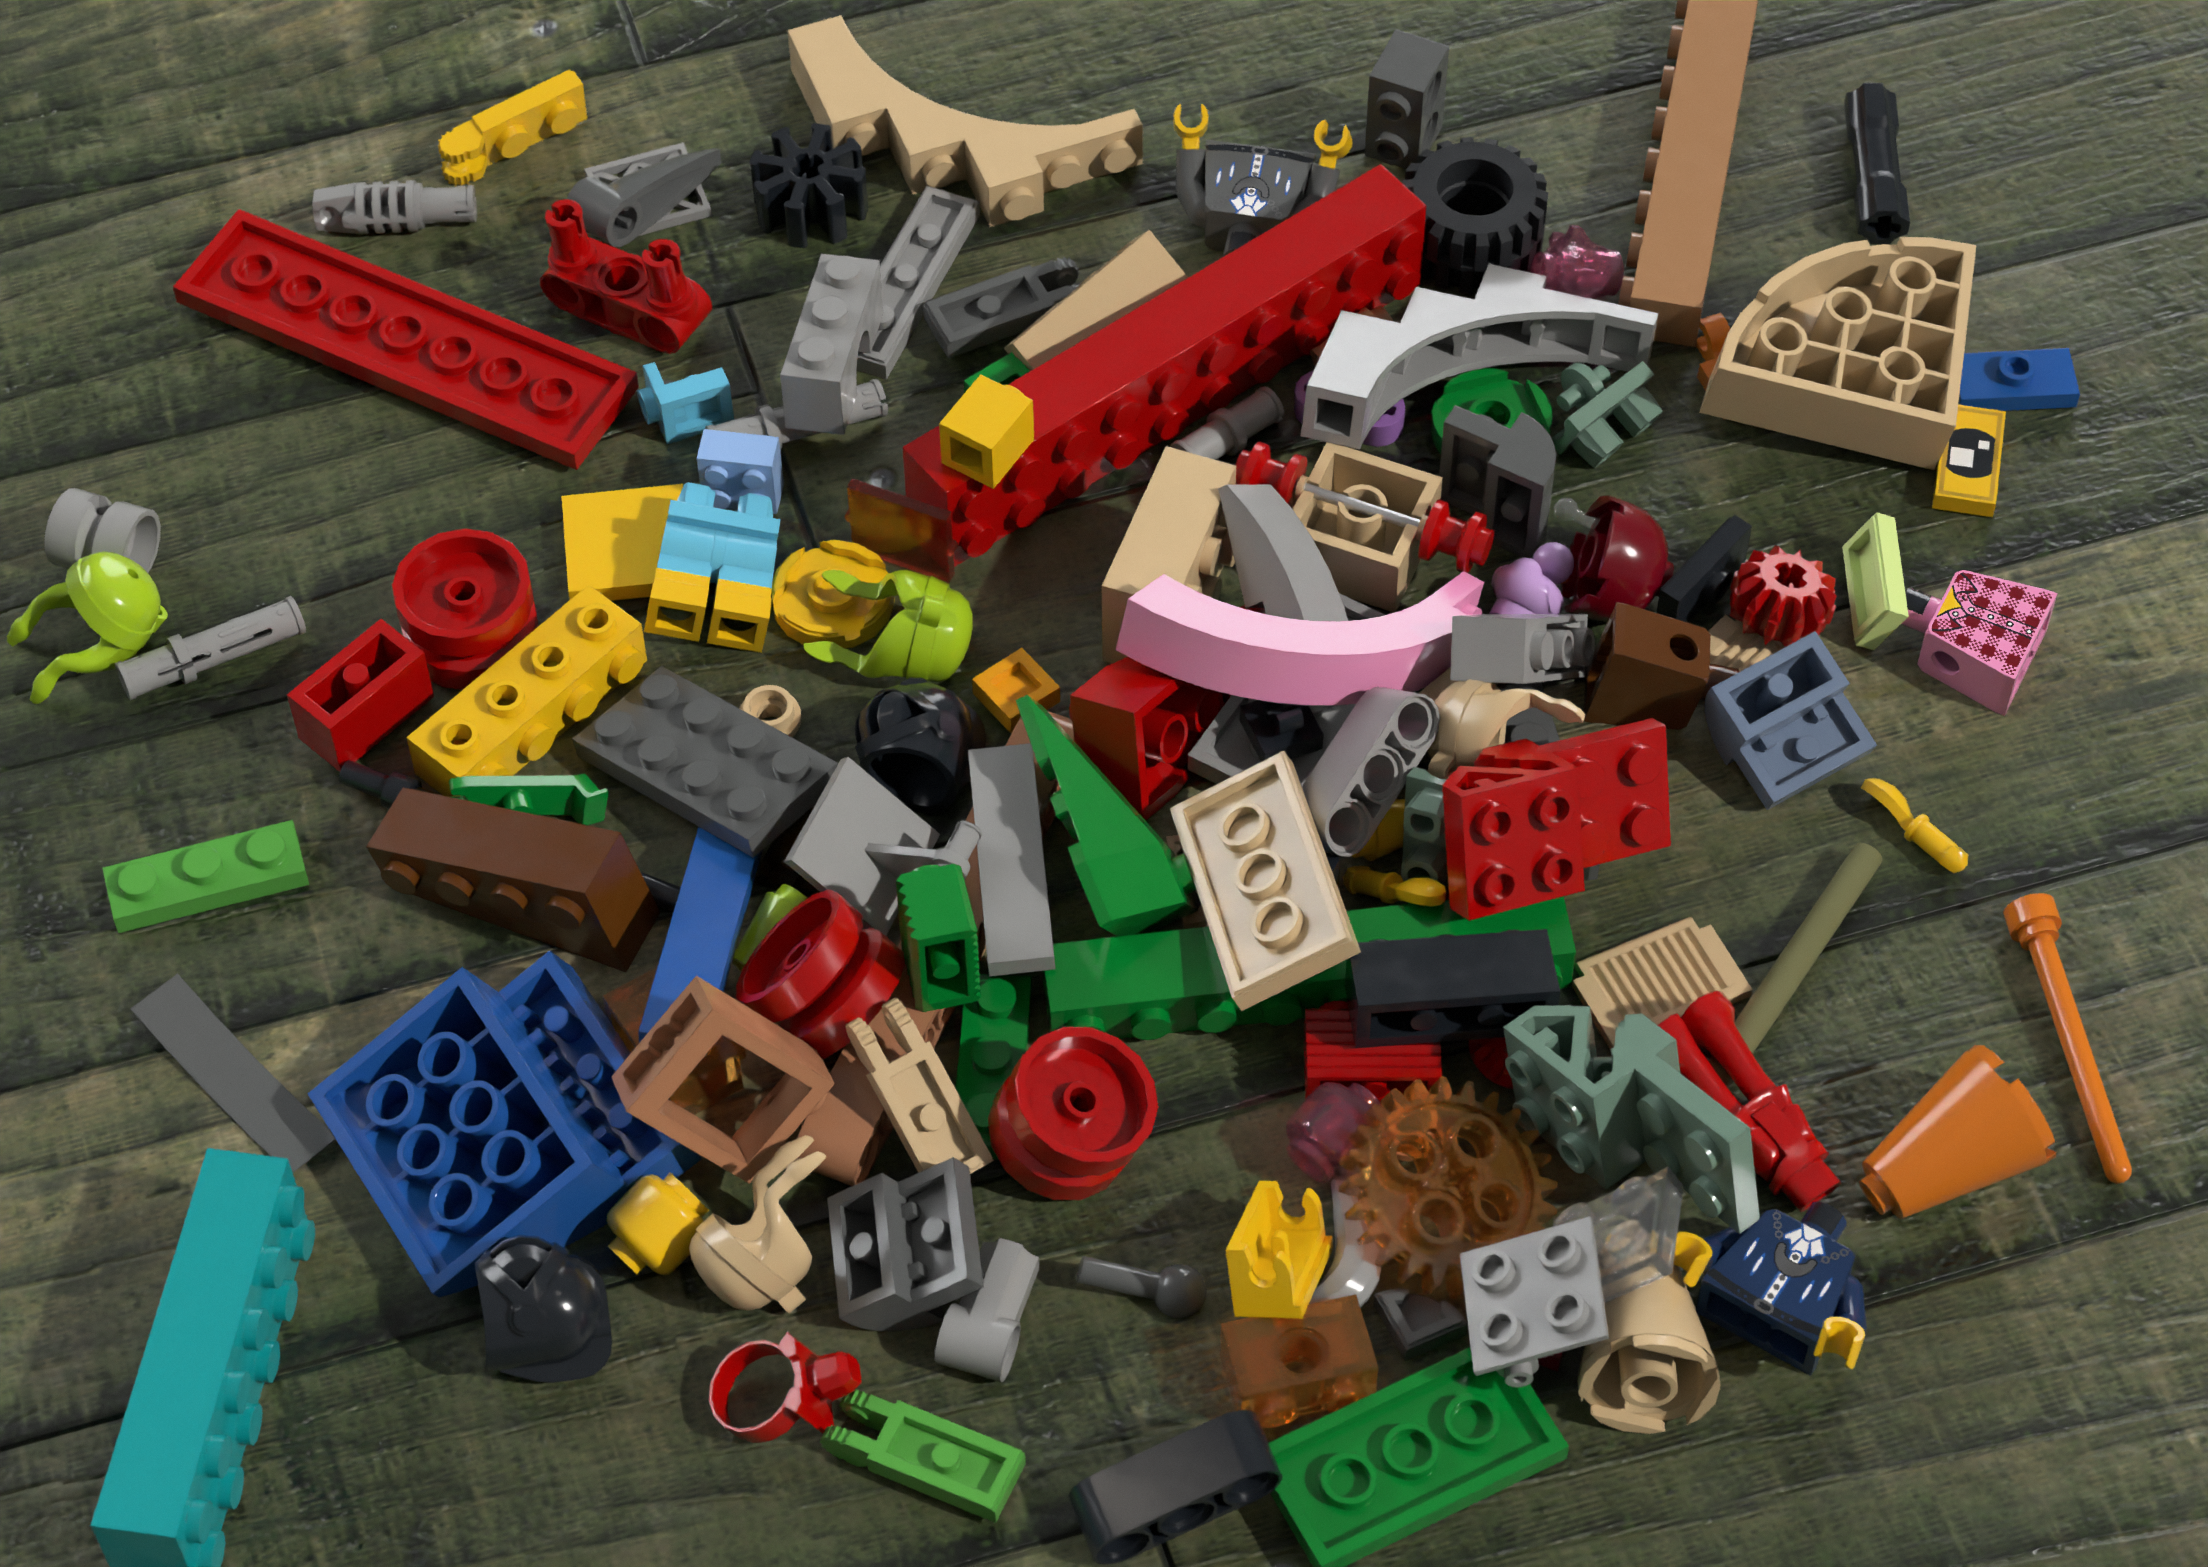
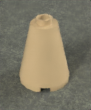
M1635 1236L1621 1241L1607 1253L1601 1276L1609 1339L1585 1345L1578 1373V1392L1581 1401L1585 1399L1590 1404L1591 1415L1600 1423L1624 1432L1652 1434L1665 1432V1421L1685 1415L1687 1425L1700 1420L1715 1405L1721 1387L1716 1360L1687 1286L1683 1282L1684 1279L1680 1268L1676 1265H1667L1666 1268L1662 1266L1660 1262L1669 1246L1659 1240L1646 1236Z

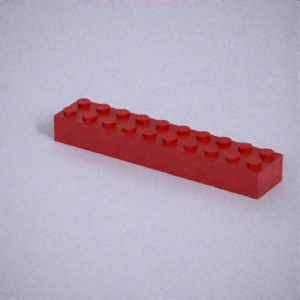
M1379 164L1009 383L1008 385L1017 388L1026 397L1033 399L1034 441L994 489L941 463L939 426L906 444L902 449L908 524L950 569L970 557H979L1003 537L1018 528L1032 525L1043 513L1068 498L1080 496L1092 483L1116 469L1128 467L1140 454L1163 440L1174 439L1182 433L1186 426L1211 411L1214 412L1218 408L1226 407L1234 397L1257 383L1261 384L1271 380L1280 369L1303 355H1310L1311 349L1323 343L1330 336L1341 310L1357 313L1363 307L1372 310L1379 305L1384 307L1394 300L1406 298L1421 282L1427 205L1382 164Z

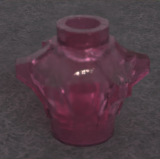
M1570 225L1566 234L1552 232L1549 237V248L1545 252L1539 251L1535 254L1531 265V273L1547 276L1545 289L1597 299L1601 296H1614L1618 293L1622 285L1624 266L1622 257L1616 249H1606V247L1594 243L1588 238L1583 228L1579 225Z

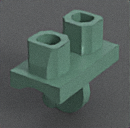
M1644 361L1606 389L1603 384L1610 380L1611 374L1603 365H1599L1592 370L1582 363L1575 362L1562 371L1561 385L1564 392L1557 397V403L1564 411H1569L1574 406L1579 410L1569 416L1564 422L1565 428L1552 437L1555 451L1559 455L1573 447L1595 469L1614 454L1624 443L1606 422L1607 419L1614 415L1633 438L1637 437L1657 420L1663 413V410L1645 387L1655 374Z
M1413 767L1406 776L1401 877L1403 881L1415 877H1428L1448 886L1442 785L1447 779H1440L1429 774L1425 769Z

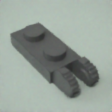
M1065 257L1062 259L1058 258L1056 261L1051 260L1035 267L1027 265L927 301L923 305L924 320L947 358L958 356L1024 332L1049 309L1080 285L1081 282L1075 284L1076 279L1079 278V268L1070 257L1068 259Z

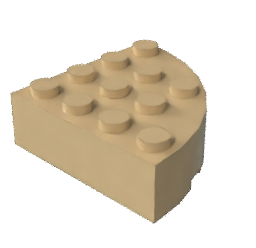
M1900 237L1897 245L1882 244L1870 246L1868 240L1848 242L1806 256L1774 275L1758 291L1756 298L1743 312H1740L1728 332L1709 378L1699 413L1934 470L1956 427L1976 245L1932 237Z

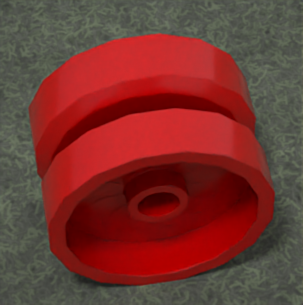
M459 529L438 533L415 545L398 565L392 588L402 634L424 652L430 680L442 687L463 690L539 626L527 561L512 542L492 532Z
M828 889L813 894L795 906L763 938L742 969L736 984V999L771 1022H778L779 1027L817 1049L821 1058L825 1059L851 1042L846 1032V1024L857 1018H862L869 1025L880 1012L882 1004L888 1001L900 981L905 966L904 953L881 931L872 927L862 930V914L839 893Z
M1062 1027L1040 1036L1022 1055L1012 1070V1074L996 1093L988 1117L991 1147L1004 1170L1027 1190L1053 1200H1083L1106 1190L1152 1133L1158 1111L1155 1082L1141 1057L1118 1037L1092 1027Z

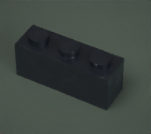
M1547 929L1527 931L1506 930L1499 933L1457 936L1446 934L1429 938L1401 940L1376 939L1369 942H1358L1361 953L1346 960L1344 986L1355 1048L1505 1037L1503 1027L1533 1006L1559 1005L1560 987Z

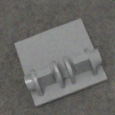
M1590 1216L1460 1253L1473 1371L1476 1376L1496 1370L1499 1375L1505 1377L1507 1385L1523 1387L1533 1381V1374L1539 1368L1538 1358L1609 1339L1593 1220Z

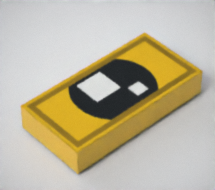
M1958 405L1956 427L1937 463L1932 502L1933 509L1993 517L1997 501L2006 411Z

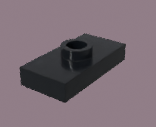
M1736 515L1732 518L1729 517L1660 588L1656 613L1688 623L1707 602L1711 604L1719 602L1728 591L1735 572L1740 569L1741 563L1746 561L1752 525Z

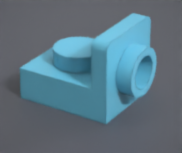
M655 362L643 365L646 388L637 390L639 404L647 424L658 423L666 444L702 434L707 425H716L734 420L730 384L722 367L664 384Z

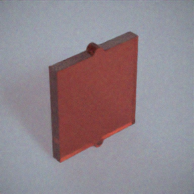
M852 478L847 486L849 509L844 516L850 522L852 543H858L875 552L884 561L950 583L955 574L954 553L958 547V543L952 537L951 511Z

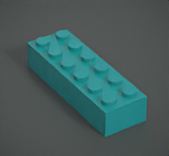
M207 1148L90 1525L109 1567H221L225 1552V1534L221 1531L227 1509H236L241 1499L244 1471L240 1464L246 1445H255L259 1437L262 1424V1407L259 1404V1399L264 1382L272 1383L276 1377L280 1361V1345L277 1337L282 1321L289 1322L294 1315L298 1297V1285L294 1280L299 1261L309 1260L315 1240L314 1221L307 1219L304 1209V1189L296 1185L288 1158Z

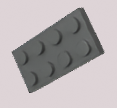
M660 666L572 739L577 756L752 858L817 803L838 765L836 761L663 666Z

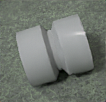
M69 488L60 495L48 518L44 549L47 559L53 565L67 569L80 558L95 552L106 551L114 552L133 560L149 573L158 552L161 525L157 513L152 509L123 501L112 504L105 496L77 488Z

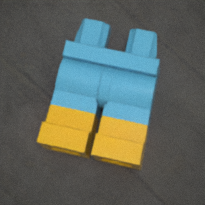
M687 482L684 484L678 500H670L644 632L699 642L707 604L709 583H715L716 589L707 643L762 653L770 618L771 591L780 519L773 518L772 500L767 496L748 493L740 496L737 511L714 508L715 491L706 485ZM660 606L694 612V614L684 620H674L664 615ZM721 617L755 623V625L745 631H736L727 627Z

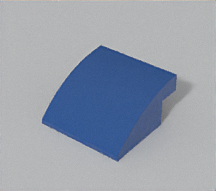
M550 950L499 992L461 967L308 1093L432 1294L437 1297L477 1286L478 1279L475 1271V1262L487 1250H492L503 1240L518 1235L538 1236L550 1243L556 1242L562 1247H566L608 1224L607 1213L641 1177L653 1174L664 1179L669 1173H672L678 1178L703 1159L701 1155L626 1112L611 1076L631 1052L574 968Z

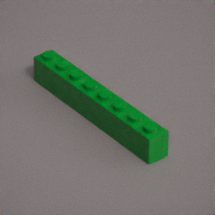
M1564 896L1470 921L1450 909L1449 899L1445 900L1441 905L1432 907L1411 903L1346 911L1357 942H1369L1376 939L1429 938L1446 934L1457 936L1499 933L1506 930L1527 931L1547 929L1560 989L1571 988L1576 948ZM1209 926L1053 944L1055 969L1042 971L1050 1032L1062 1027H1092L1119 1039L1136 1037L1141 1040H1154L1168 1033L1195 1030L1217 1033L1228 1030L1233 1026L1265 1022L1272 1025H1285L1300 1018H1305V1009H1318L1321 1005L1331 1001L1347 1002L1344 986L1345 960L1241 1011L1232 999Z

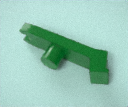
M586 774L463 776L449 780L450 792L452 795H455L450 796L452 798L535 815H571L578 824L583 825L604 821L609 794L606 788L599 790Z

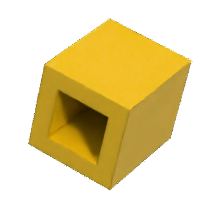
M980 374L939 423L941 463L994 489L1034 441L1033 399L1026 397L1020 390L1011 385H1002Z

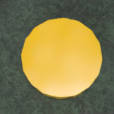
M840 540L819 542L820 548H814L805 552L803 547L791 553L776 569L771 591L775 620L788 637L803 645L804 642L830 641L845 649L853 648L875 637L889 621L895 602L894 596L881 600H870L844 595L822 577L824 571L841 570L851 574L860 581L879 583L888 572L886 571V564L878 554L858 543Z

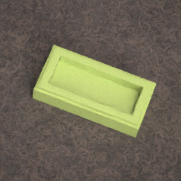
M1878 512L1842 546L1855 645L1870 650H1875L1909 617L1896 521L1894 517Z

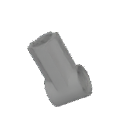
M999 1238L994 1242H983L980 1250L984 1287L963 1296L959 1304L953 1303L948 1308L936 1343L935 1362L1003 1382L1010 1371L1016 1354L1021 1328L1019 1321L1039 1271V1257L1028 1252L1020 1243Z

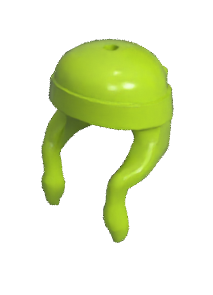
M106 551L95 552L80 558L67 570L65 582L53 585L35 597L25 613L13 622L7 635V642L12 647L17 643L23 642L32 634L35 625L45 611L56 608L77 609L90 628L101 636L98 644L77 653L60 655L44 670L40 671L34 679L29 698L33 704H39L47 699L59 677L67 671L90 674L116 670L115 663L133 658L144 647L152 633L156 632L167 619L168 614L160 605V595L154 581L139 564L117 553Z
M828 570L822 573L823 579L844 595L870 600H881L890 596H899L905 609L897 613L889 621L870 653L866 656L842 648L835 642L830 641L804 642V651L808 655L824 663L845 665L868 678L898 676L905 677L906 680L909 678H923L930 682H941L950 678L957 671L970 644L973 615L969 601L960 592L951 589L950 584L933 576L929 577L909 570H897L888 573L879 583L860 581L851 574L841 570Z

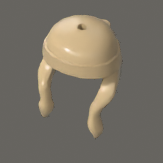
M1471 679L1455 682L1444 689L1435 700L1439 710L1440 722L1438 733L1427 750V754L1431 759L1428 773L1440 779H1448L1459 766L1474 767V761L1484 748L1505 743L1507 721L1512 716L1526 709L1538 708L1567 723H1583L1585 714L1582 709L1566 699L1553 698L1538 690L1510 689L1501 692L1493 682Z
M804 1135L781 1146L775 1152L773 1158L754 1175L752 1181L754 1211L750 1220L741 1225H731L719 1215L712 1213L696 1228L697 1232L691 1238L689 1251L697 1272L710 1290L733 1308L750 1311L762 1308L771 1301L776 1300L790 1314L806 1300L795 1285L807 1274L812 1263V1255L806 1243L779 1205V1200L826 1158L824 1153L818 1151L796 1160L813 1143L814 1139L811 1136ZM786 1168V1171L768 1188L767 1183Z

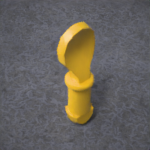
M1880 778L1865 779L1861 789L1876 798L1892 813L1900 826L1905 830L1904 838L1907 841L1916 843L1952 873L1965 869L1968 865V854L1931 824L1927 815L1921 814L1914 818L1906 798L1895 786Z
M1367 866L1349 867L1343 877L1344 885L1351 894L1360 893L1379 898L1386 904H1394L1400 900L1432 907L1445 902V886L1437 880L1428 877H1415L1403 881L1402 877L1395 872L1386 874L1371 870Z

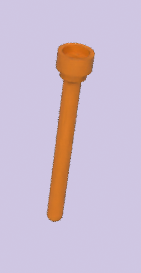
M2035 893L2020 897L2007 905L2003 912L2012 940L2019 942L2024 950L2030 951L2105 1176L2112 1183H2124L2130 1178L2132 1167L2055 944L2059 938L2058 930L2062 925L2055 900L2051 895L2045 893Z

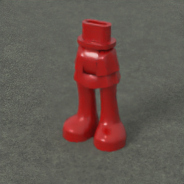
M1721 991L1707 993L1690 1004L1681 1017L1677 1013L1673 1014L1658 1026L1677 1041L1680 1074L1750 1127L1755 1174L1765 1181L1773 1179L1769 1185V1190L1774 1195L1784 1192L1799 1212H1804L1809 1209L1813 1202L1821 1201L1841 1184L1839 1178L1824 1162L1829 1152L1820 1141H1817L1800 1106L1792 1103L1787 1086H1776L1755 1059L1734 1024L1735 1008L1731 1001ZM1699 1048L1708 1050L1743 1093L1748 1103L1743 1106L1736 1099Z

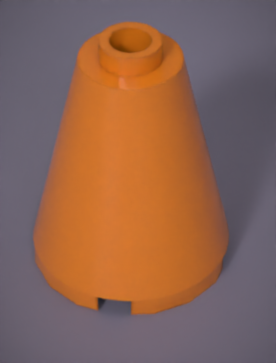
M1975 1045L1964 1052L1862 1162L1866 1177L1859 1181L1860 1187L1868 1201L1881 1215L1891 1211L1895 1216L1903 1219L2042 1166L2056 1157L2057 1152L2048 1148L2055 1143L2053 1133L2038 1105L2019 1079L2009 1084L2006 1080L2000 1078L1994 1069L2004 1062L1984 1045Z

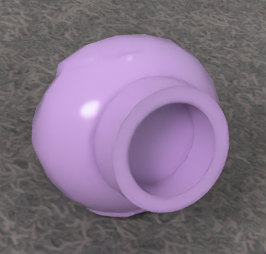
M1550 542L1540 546L1532 558H1520L1511 564L1498 567L1492 578V587L1497 600L1489 614H1559L1562 611L1564 599L1556 585L1567 583L1569 576L1573 572L1574 558L1570 550L1560 543Z

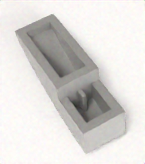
M1225 485L1218 488L1245 608H1264L1266 615L1289 619L1348 621L1345 607L1331 572L1313 538L1293 509L1272 485Z

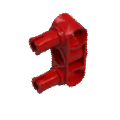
M569 199L554 202L551 205L552 211L547 209L544 216L549 228L552 245L548 254L549 268L540 278V287L549 301L570 314L608 329L613 334L627 337L663 353H676L712 311V302L709 295L699 284L685 276L680 259L681 252L677 243L668 239H657L648 245L649 251L644 249L642 257L627 253L588 237L583 221V210L579 203Z

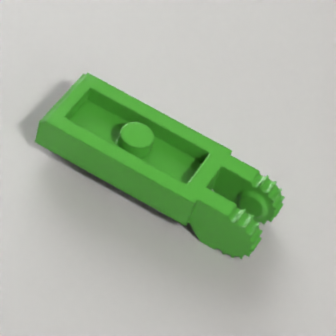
M857 1389L843 1396L839 1407L852 1420L881 1431L877 1440L852 1430L849 1431L841 1428L838 1425L827 1426L820 1440L822 1447L827 1452H830L832 1456L844 1459L847 1463L857 1467L868 1466V1471L994 1523L997 1522L1026 1464L1025 1453L1020 1449L900 1400H897L894 1404Z

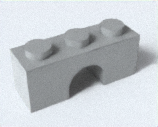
M821 254L780 374L785 428L845 435L858 394L856 381L858 352L871 353L883 316L880 260Z

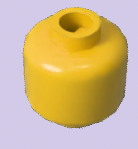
M669 1173L664 1179L653 1174L645 1175L607 1213L608 1226L617 1236L608 1247L636 1274L647 1265L657 1274L669 1275L690 1255L689 1246L691 1238L697 1232L696 1228L704 1221L702 1217L709 1210L672 1173Z

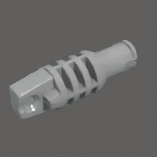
M406 180V183L389 181V184L373 182L372 185H367L366 182H358L314 190L312 200L314 222L318 231L369 234L370 230H375L376 233H386V229H392L393 233H399L403 231V228H408L409 232H419V229L425 228V224L435 222L477 221V202L474 185L423 188L422 183H417L416 180Z

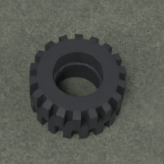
M1473 137L1461 138L1460 143L1452 144L1449 140L1438 143L1435 152L1426 149L1418 155L1417 163H1410L1405 171V180L1402 183L1427 205L1421 278L1425 280L1432 277L1436 279L1435 286L1446 290L1449 286L1460 287L1459 293L1472 294L1473 288H1479L1489 264L1530 272L1534 268L1535 259L1540 258L1543 247L1548 192H1546L1547 182L1544 175L1537 173V164L1530 157L1521 159V150L1511 145L1506 148L1500 147L1497 140L1486 138L1484 143L1474 142Z

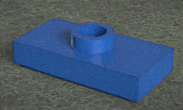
M2069 348L1964 353L1958 405L1999 411L2077 407L2080 391Z

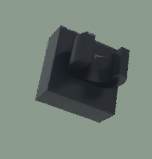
M1256 700L1240 706L1239 721L1261 762L1282 751H1285L1292 760L1323 749L1324 734L1309 705Z

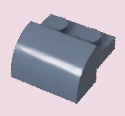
M1816 631L1711 687L1705 698V715L1708 728L1721 758L1726 765L1734 761L1737 763L1766 810L1865 757L1877 746L1843 693L1850 684Z

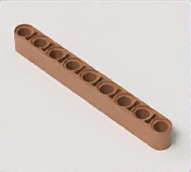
M1048 711L1074 740L1071 719ZM1020 717L1005 746L1030 743L1022 717ZM1033 751L1043 841L1056 816L1050 798L1053 797L1054 792L1060 790L1057 779L1049 781L1046 778ZM972 807L965 821L975 825L974 809ZM976 844L968 859L971 868L965 879V884L978 931L977 943L980 962L986 951ZM901 941L898 945L899 949H901ZM905 965L900 981L888 1001L898 998L902 1002L924 1042L930 1041L935 1049L956 1006L928 1012H921L916 1009ZM881 1009L870 1022L869 1027L874 1032L877 1042L889 1063L906 1052L888 1028L884 1020L883 1009ZM851 1042L843 1048L830 1072L835 1084L828 1091L823 1105L814 1114L808 1115L801 1127L797 1138L808 1135L814 1141L796 1160L820 1151L826 1155V1158L812 1172L846 1185L854 1186L866 1180L894 1126L866 1076L870 1072L860 1061Z

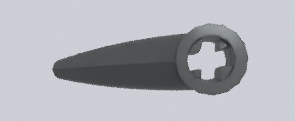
M711 148L670 158L639 169L610 184H606L595 177H586L573 186L567 199L574 200L580 204L583 210V221L587 233L613 247H622L655 224L698 187L721 164L720 149Z

